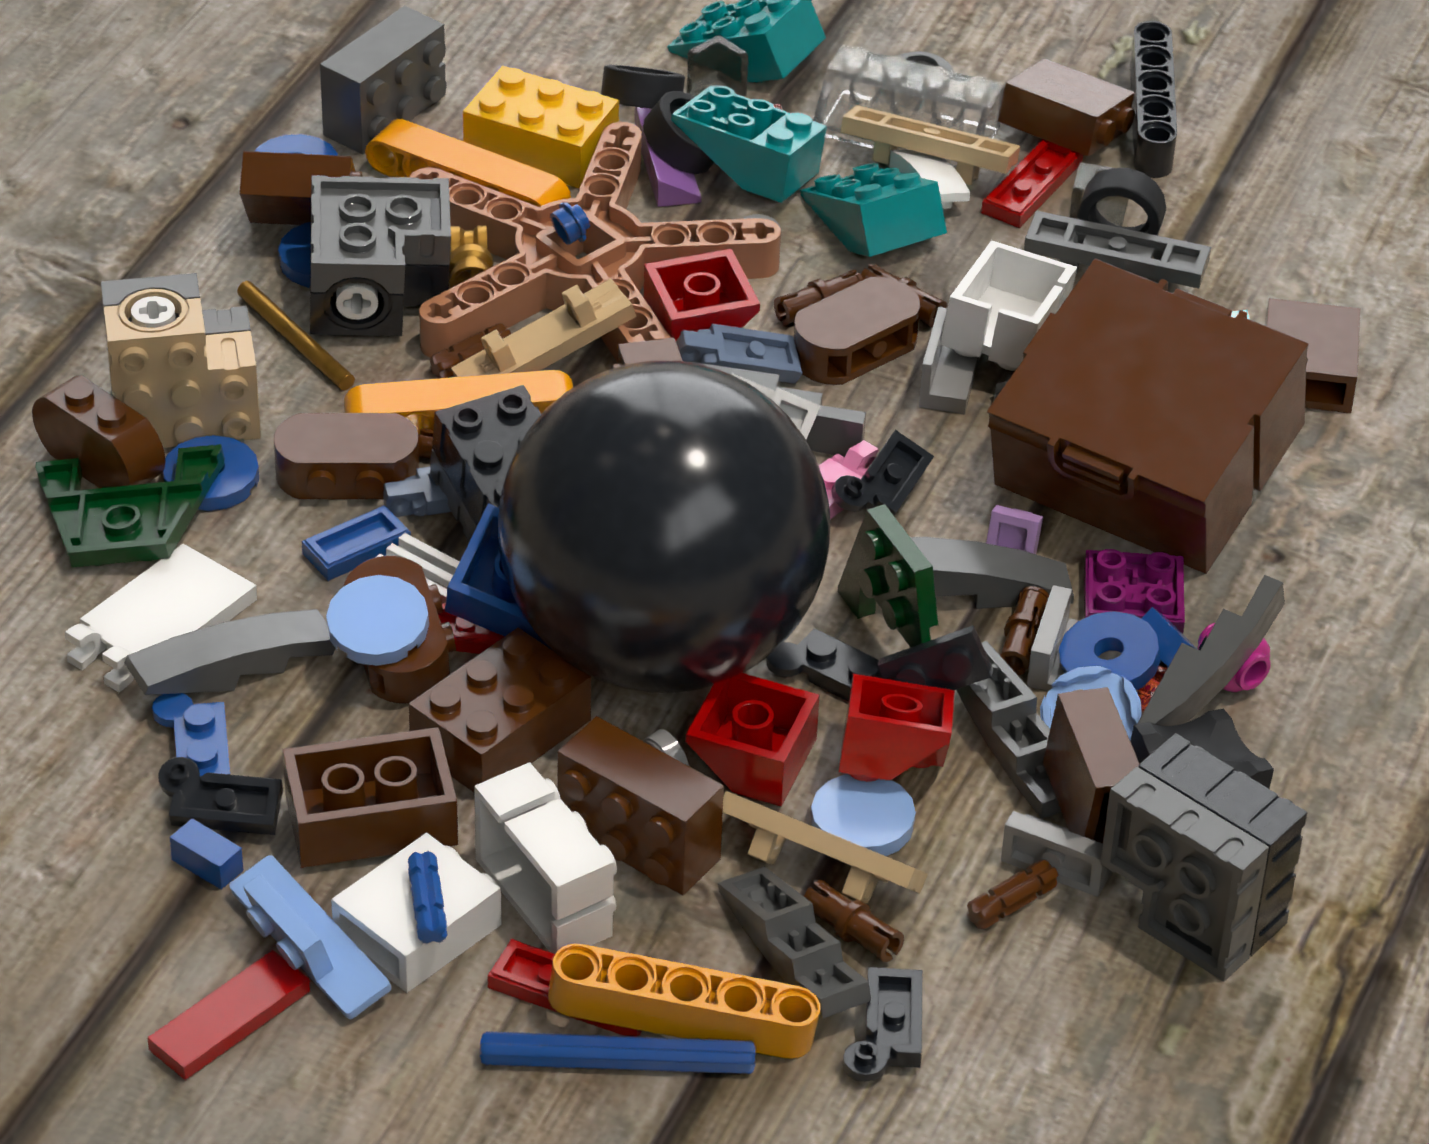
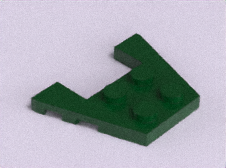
M221 444L178 448L174 481L80 490L83 472L79 458L36 462L35 468L69 562L73 568L136 561L147 562L170 558L223 467L225 458Z
M885 504L867 509L838 584L837 592L857 619L875 614L877 602L882 609L883 617L891 630L897 629L909 647L930 641V627L938 625L933 566Z

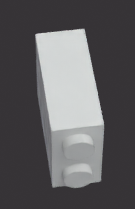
M428 833L416 839L331 899L332 920L388 979L406 993L501 925V888L496 881L488 874L477 871L461 859L456 850L450 846H444ZM426 851H431L437 856L438 874L440 875L444 901L443 909L447 921V937L441 943L433 941L425 944L418 939L417 920L415 919L411 893L412 886L408 873V858L414 852L422 854Z

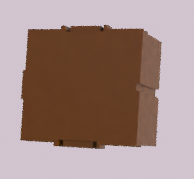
M1094 259L1056 314L1050 313L1023 351V361L987 410L989 414L988 428L991 430L994 484L1150 551L1183 556L1184 565L1207 574L1251 507L1253 490H1262L1304 426L1306 365L1308 362L1307 349L1309 343L1247 319V312L1240 310L1234 318L1231 317L1232 310L1177 288L1173 293L1168 292V281L1162 278L1159 283Z

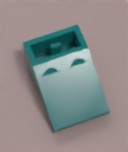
M740 0L733 4L716 1L705 6L701 10L702 15L697 20L683 26L679 30L680 35L667 48L673 54L752 83L784 79L826 39V36L811 0Z
M720 85L709 86L672 113L671 121L744 190L782 203L819 173L827 126L814 122L806 114L789 113L774 108L773 104L769 101L762 99L751 100L735 94L729 87Z
M869 163L854 167V174L842 178L840 175L819 177L814 180L815 186L800 190L801 197L848 251L871 257L947 233L938 181L920 178V173L903 174L899 172L898 168L881 169L879 164Z

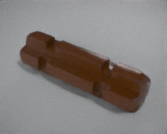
M495 324L484 330L485 335L498 330L502 339L511 334V331L506 329L503 324ZM479 332L450 346V352L444 349L432 355L429 359L432 374H435L438 379L454 376L451 367L484 350L481 337L485 335Z
M1047 860L1035 862L1025 868L1027 874L1025 871H1020L988 890L990 896L987 893H983L969 901L967 904V918L978 929L988 928L999 921L997 915L1000 918H1004L1037 898L1036 892L1037 895L1041 896L1055 888L1058 884V871Z

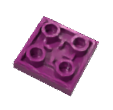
M1105 549L1102 551L1086 550L1084 562V618L1093 614L1112 611L1133 614L1142 618L1153 607L1183 634L1185 625L1183 556H1173L1163 552L1152 554L1120 552L1115 549Z

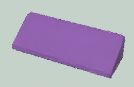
M635 107L634 125L639 127L642 132L641 153L657 206L700 203L701 195L694 174L683 172L668 164L656 154L647 142L643 132V122L651 109Z

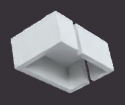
M991 241L950 296L940 345L952 348L956 353L966 357H980L982 353L989 355L988 360L996 362L1006 370L1015 371L1023 361V351L1050 313L1056 314L1071 293L1077 267Z
M529 762L475 785L476 861L496 881L501 888V892L551 953L556 954L559 949L569 944L592 946L612 937L613 912L616 911V901L613 895V875L617 873L614 856L607 846L599 845L591 836L582 816L576 811L571 812L560 798L555 784L548 778L544 779Z

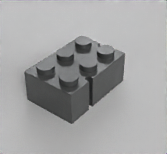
M403 6L320 63L323 135L363 155L366 145L393 120L404 119L411 121L444 97L447 87L445 63L442 62L446 53L444 24Z

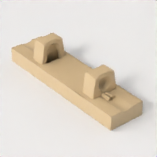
M858 105L854 106L843 116L840 132L875 141L872 160L887 165L890 164L891 150H898V147L957 161L956 171L967 185H972V182L978 179L980 167L1006 174L1018 162L1021 147L1020 145Z
M612 279L605 281L584 294L579 286L575 285L562 292L564 305L502 339L498 330H494L481 337L484 350L451 367L454 377L540 371L635 318L636 314L633 305Z
M728 791L723 796V813L749 823V826L756 829L748 851L751 857L774 865L786 839H789L851 865L842 890V894L847 897L869 903L879 880L886 883L891 881L921 893L928 875L923 871Z

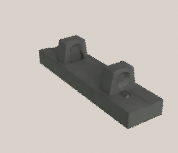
M1036 211L1025 237L1024 251L1060 259L1062 263L1077 267L1076 275L1080 264L1090 266L1094 259H1098L1138 276L1146 277L1148 280L1159 283L1162 278L1170 283L1200 288L1209 263L1211 247Z

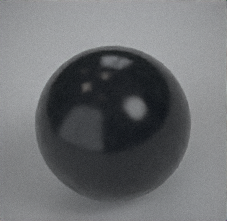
M651 360L622 365L599 373L565 392L547 407L533 423L516 449L507 470L498 510L499 552L504 575L524 618L536 634L560 657L590 676L621 688L650 693H674L710 687L716 682L744 673L766 659L788 639L812 604L823 579L830 544L831 519L824 479L814 453L790 417L771 398L751 384L718 369L684 361Z

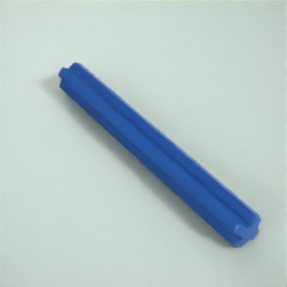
M485 1032L480 1040V1059L484 1065L751 1074L755 1068V1044L752 1041L514 1032Z

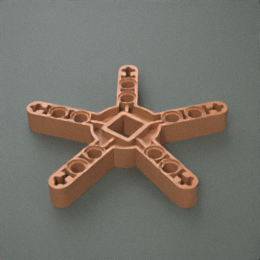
M628 122L611 123L605 127L576 198L557 200L540 207L441 169H418L411 174L410 178H449L450 225L460 226L463 230H473L477 225H486L487 250L494 255L507 259L427 300L421 305L419 309L421 351L429 358L444 349L450 352V346L479 332L485 335L484 330L495 324H503L507 329L546 308L555 310L565 304L562 292L575 285H578L584 294L605 281L612 279L620 291L632 303L636 314L635 318L601 336L618 363L619 344L670 338L640 293L644 285V264L732 249L747 279L771 277L779 270L781 228L774 221L764 218L641 223L635 215L626 210L641 172L642 138L640 128ZM567 202L571 206L578 204L586 213L590 222V228L586 230V240L584 242L577 240L567 245L558 236L552 225L550 214L559 209L560 203ZM583 252L587 254L580 259L575 257Z

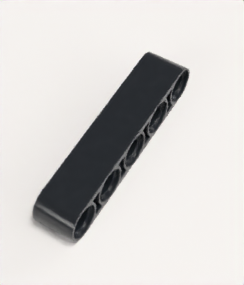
M1144 21L1135 26L1130 60L1131 91L1135 92L1132 108L1135 110V117L1132 123L1134 167L1136 171L1142 172L1150 178H1162L1172 172L1177 139L1172 31L1164 23Z

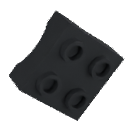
M1224 708L1208 711L1202 716L1180 725L1160 726L1146 722L1133 726L1130 742L1139 764L1177 733L1190 741L1191 745L1202 747L1208 753L1232 766L1236 772H1243L1256 782L1270 789L1274 768L1265 758L1256 756L1246 747L1238 735L1232 718Z

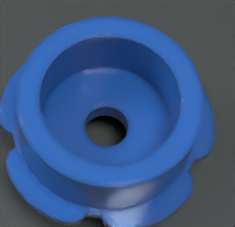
M567 202L560 203L559 209L550 214L552 225L558 236L567 245L577 240L584 242L586 240V230L590 228V222L586 213L578 204L571 206Z

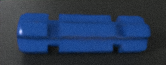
M426 851L422 854L414 852L408 858V873L412 886L411 893L415 919L417 920L418 939L425 944L433 941L441 943L447 937V921L443 909L444 901L440 875L438 874L437 856L431 851Z

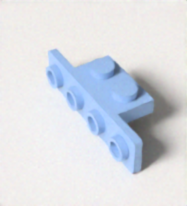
M272 855L263 858L229 884L234 896L247 909L246 914L263 937H267L270 934L278 942L276 947L289 966L294 970L300 967L347 1019L355 1018L391 990V984L386 976Z

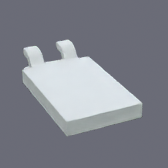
M181 544L173 551L170 558L159 560L81 617L80 624L71 627L65 632L66 640L77 646L67 654V661L80 670H84L101 652L108 649L102 654L103 662L114 669L104 676V684L117 692H121L134 679L124 664L127 655L181 634L230 621L257 600L256 585L189 546Z

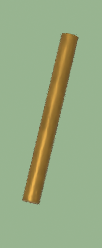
M244 281L239 285L237 289L238 295L343 391L353 386L355 377L251 281Z

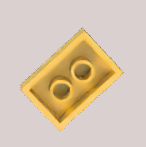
M502 66L463 110V141L555 175L566 185L580 189L603 130L611 123L619 122V100L601 95L595 91H587L563 84L558 80L529 74L517 68Z

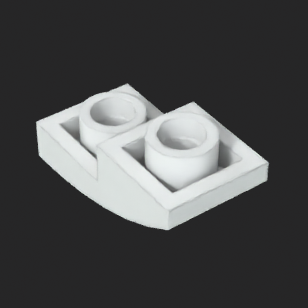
M891 150L890 168H898L899 172L904 174L920 173V178L938 181L943 209L952 208V202L970 201L968 187L959 173L945 158L913 150Z

